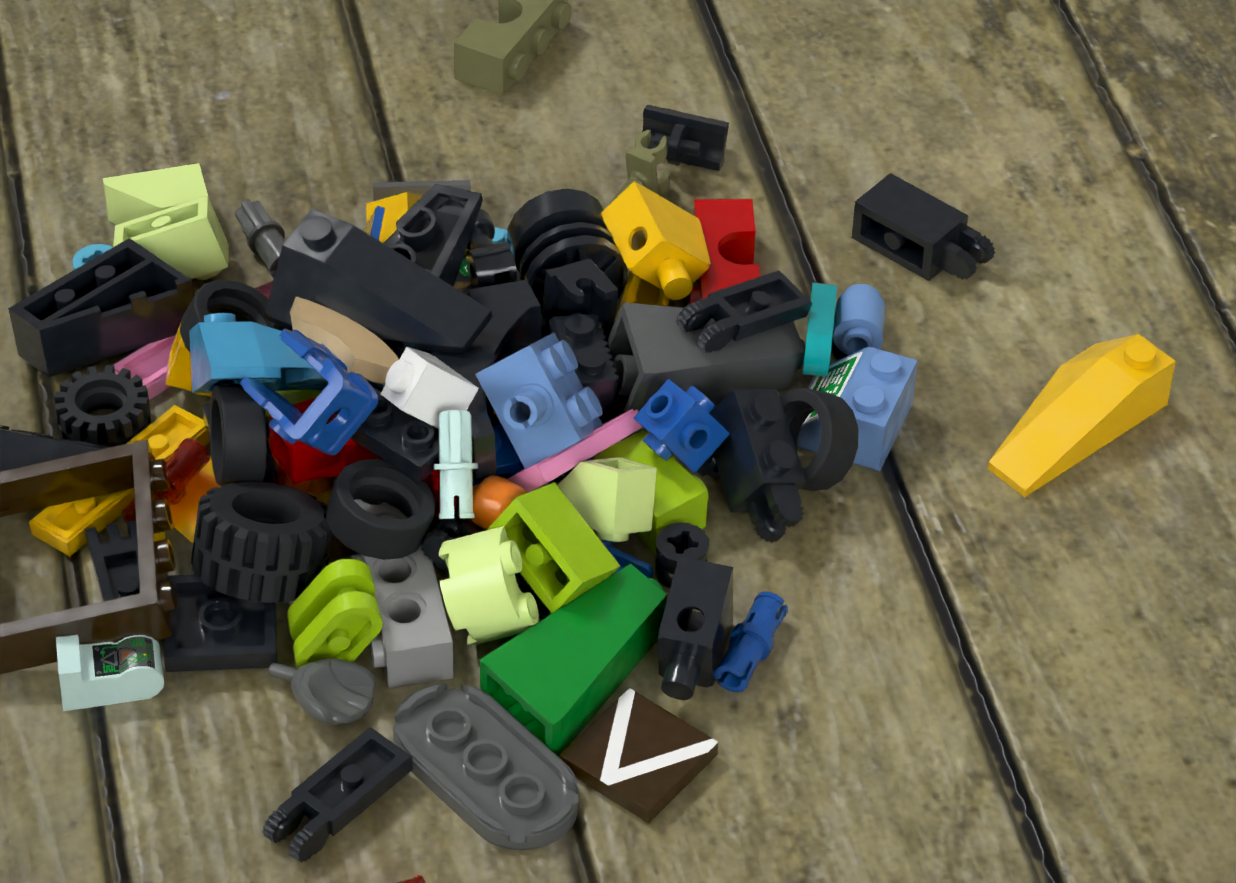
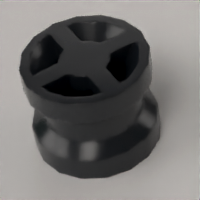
M675 523L666 526L659 532L656 537L657 558L655 561V575L658 581L665 587L671 588L679 556L708 562L709 538L705 531L689 523Z

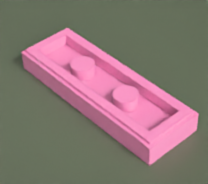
M631 409L594 430L593 433L580 442L520 471L507 480L522 486L526 493L550 482L577 466L581 461H586L641 429L642 426L634 419L639 411Z

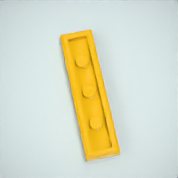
M174 405L126 444L148 440L155 459L163 458L165 460L166 475L168 477L206 446L210 439L203 419ZM134 488L48 506L29 521L31 534L70 557L87 543L85 529L96 527L99 533L106 525L112 523L135 504Z

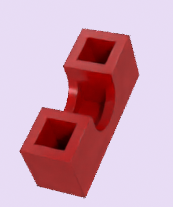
M694 199L693 215L700 220L711 264L708 270L695 281L696 285H693L692 291L689 294V305L692 302L695 303L697 300L708 297L709 293L760 277L759 264H754L756 229L753 199Z

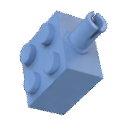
M555 333L538 340L475 374L525 469L580 442L593 433L594 430L603 426L599 419V416L602 415V408L598 398L591 388H583L574 371L578 368V363L572 349L565 340L559 342Z

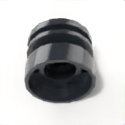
M567 188L547 191L527 201L514 214L507 228V243L510 245L516 268L520 273V280L528 281L541 305V316L547 270L590 258L618 288L617 300L627 284L628 268L613 240L611 232H609L603 220L601 212L604 209L598 199L585 191Z

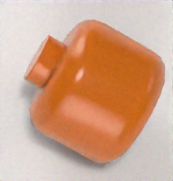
M491 475L485 478L479 485L473 487V513H475V518H471L473 523L487 530L516 497L526 494L525 489L499 476Z

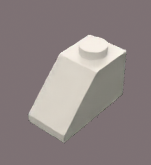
M406 347L401 358L390 367L385 380L386 385L381 395L400 410L439 429L440 412L446 410L467 411L479 388L435 356Z

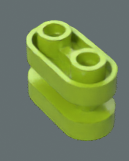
M340 559L329 564L289 607L287 619L290 635L295 641L293 651L297 669L302 665L327 658L353 662L380 633L383 621L379 603L375 598L376 589L372 571L366 563L355 559Z

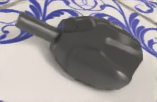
M327 658L302 665L299 669L273 662L269 667V674L271 676L291 682V689L297 702L309 716L317 721L334 725L351 723L361 719L372 707L376 679L371 671L358 664Z

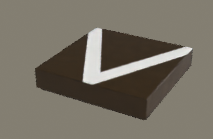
M629 688L560 754V759L570 767L578 780L649 824L718 755V741Z

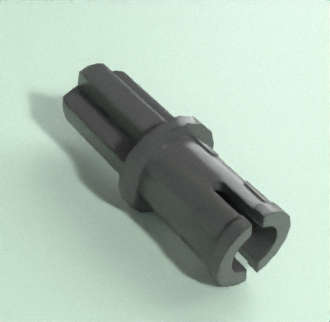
M245 199L241 202L242 207L235 211V217L248 236V247L253 253L261 256L270 271L269 273L274 278L282 245L285 242V231L279 223L271 220L260 201L251 202L250 199Z

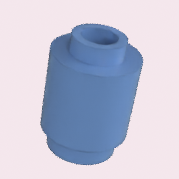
M855 284L848 287L837 300L833 341L835 346L846 355H851L867 347L880 349L883 344L886 304L877 289L866 284Z

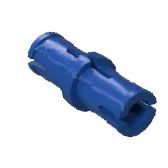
M772 592L759 593L754 599V603L742 623H738L732 630L729 638V649L714 671L715 679L721 678L718 684L724 689L731 692L744 691L758 663L765 660L772 651L774 634L788 613V606L783 605V598Z

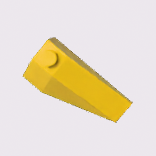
M1140 334L1095 343L1060 365L989 460L988 470L1025 498L1167 406L1176 361Z

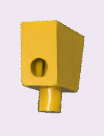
M636 181L630 184L601 212L603 220L609 232H611L627 268L633 274L662 289L668 299L679 300L685 298L692 291V284L708 270L711 262L699 218Z

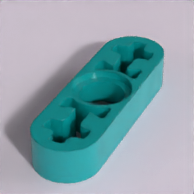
M812 282L810 301L813 304L808 317L803 375L828 377L837 285Z

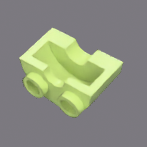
M504 526L442 543L439 557L443 560L445 559L450 578L441 580L440 588L454 629L457 631L466 628L469 632L467 645L473 646L517 635L538 623L539 613L533 595L530 592L522 593L518 587L515 574L522 571V558L515 541L508 540Z

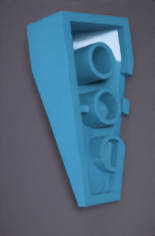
M232 313L204 315V322L197 323L189 330L192 393H212L215 385L240 384L244 377L260 382L274 391L323 390L329 382L280 339L279 335L282 332L280 330L254 322H236V315ZM368 381L370 385H375L381 389L385 387V385Z

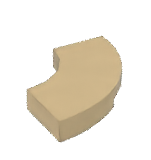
M299 297L295 298L290 311L293 330L300 331L306 337L319 344L323 343L347 366L348 373H359L367 381L386 385L385 380L390 367L399 360L387 344L350 318Z

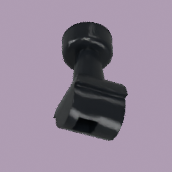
M482 209L479 211L466 251V264L471 285L473 288L515 282L517 281V269L510 245L506 242L496 244L492 242L495 235L494 224L489 214Z

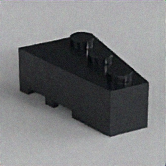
M128 238L8 309L18 355L46 376L52 377L175 336L181 319L195 295L190 278Z

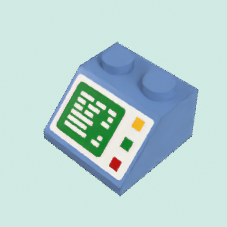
M867 347L829 364L828 377H813L808 389L831 393L843 398L854 412L859 428L858 449L854 464L877 471L881 470L913 405L918 360ZM813 411L801 426L797 447L817 453L821 442V424L816 411Z

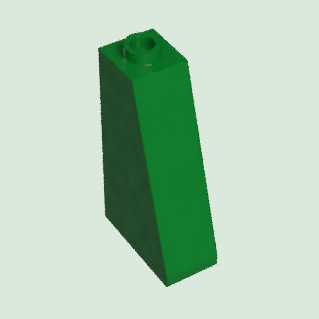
M629 564L481 658L480 690L490 695L553 753L560 757V754L574 741L657 642L667 603V594L655 579L647 578L636 567Z

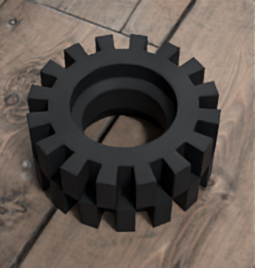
M105 365V371L97 373L96 366L87 367L88 375L83 376L80 371L71 374L72 383L64 379L60 384V392L56 391L54 396L57 428L61 441L62 439H69L105 447H115L126 444L151 424L146 385L143 386L142 379L138 375L131 378V371L122 368L118 374H115V367L112 365ZM100 409L118 410L103 416L89 414Z

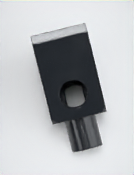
M679 556L658 634L659 675L663 677L661 690L671 698L688 700L692 698L696 685L706 688L714 685V671L722 660L733 626V567Z

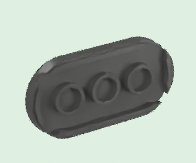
M447 683L435 684L412 693L399 706L393 726V743L413 757V770L411 772L483 839L507 849L530 850L541 848L557 841L571 829L579 811L578 786L573 771L490 695L472 686L461 684L460 690L456 688L447 689Z

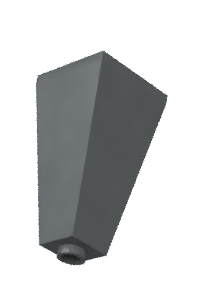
M625 302L621 305L607 340L608 348L611 349L610 355L613 356L612 362L615 363L617 375L620 376L615 418L631 409L640 411L668 379L685 392L693 385L715 407L734 389H777L778 393L788 390L797 369H801L803 366L805 343L800 339L794 321L738 341L732 339L722 349L706 353L697 345L696 341L704 328L712 323H716L713 319L702 329L686 333L676 322L680 314L679 312L683 308ZM642 427L641 429L635 431L634 433L630 434L629 436H631V435H633V434H635V433H637V432L643 430L644 428Z

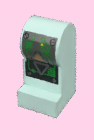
M78 635L56 637L63 711L150 699L159 694L163 689L164 673L161 648L159 643L152 637L133 635L125 637L116 643L102 642L79 645Z

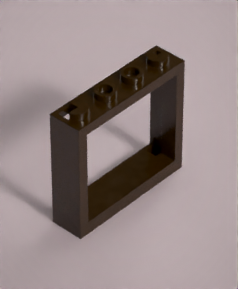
M148 440L0 472V517L134 488L140 594L0 624V674L58 662L56 637L78 635L79 645L102 642L116 643L125 637L133 635H145L155 640L172 637L170 610L179 606L174 584L171 580H168V572L176 570V562L169 539H166L165 531L173 530L171 509L167 499L163 498V491L170 490L171 484L166 475L165 460L163 458L155 459Z

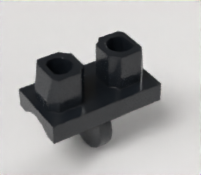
M647 105L644 108L642 132L651 130L652 141L647 149L656 148L665 135L668 164L678 166L680 163H685L716 171L721 170L724 162L729 122Z

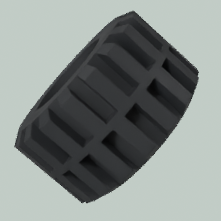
M248 481L223 484L221 487L212 488L207 491V495H203L199 500L191 557L192 571L196 576L201 577L200 581L204 584L216 588V591L225 595L266 603L295 601L317 575L328 566L333 533L326 521L327 505L316 500L317 498L309 493L276 483Z

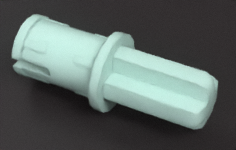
M446 410L439 414V464H434V470H440L439 519L454 518L455 495L459 496L460 518H475V513H473L472 469H478V463H472L471 414L465 410Z

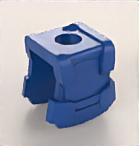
M284 329L279 335L280 339L315 368L329 382L305 413L302 414L294 404H291L281 394L260 382L244 377L240 384L273 417L269 422V426L283 439L291 444L299 441L328 455H336L375 409L378 403V395L361 374H356L355 372L348 373L347 366L323 343H317L298 330L289 331ZM341 409L337 417L330 423L326 424L330 416L337 410Z

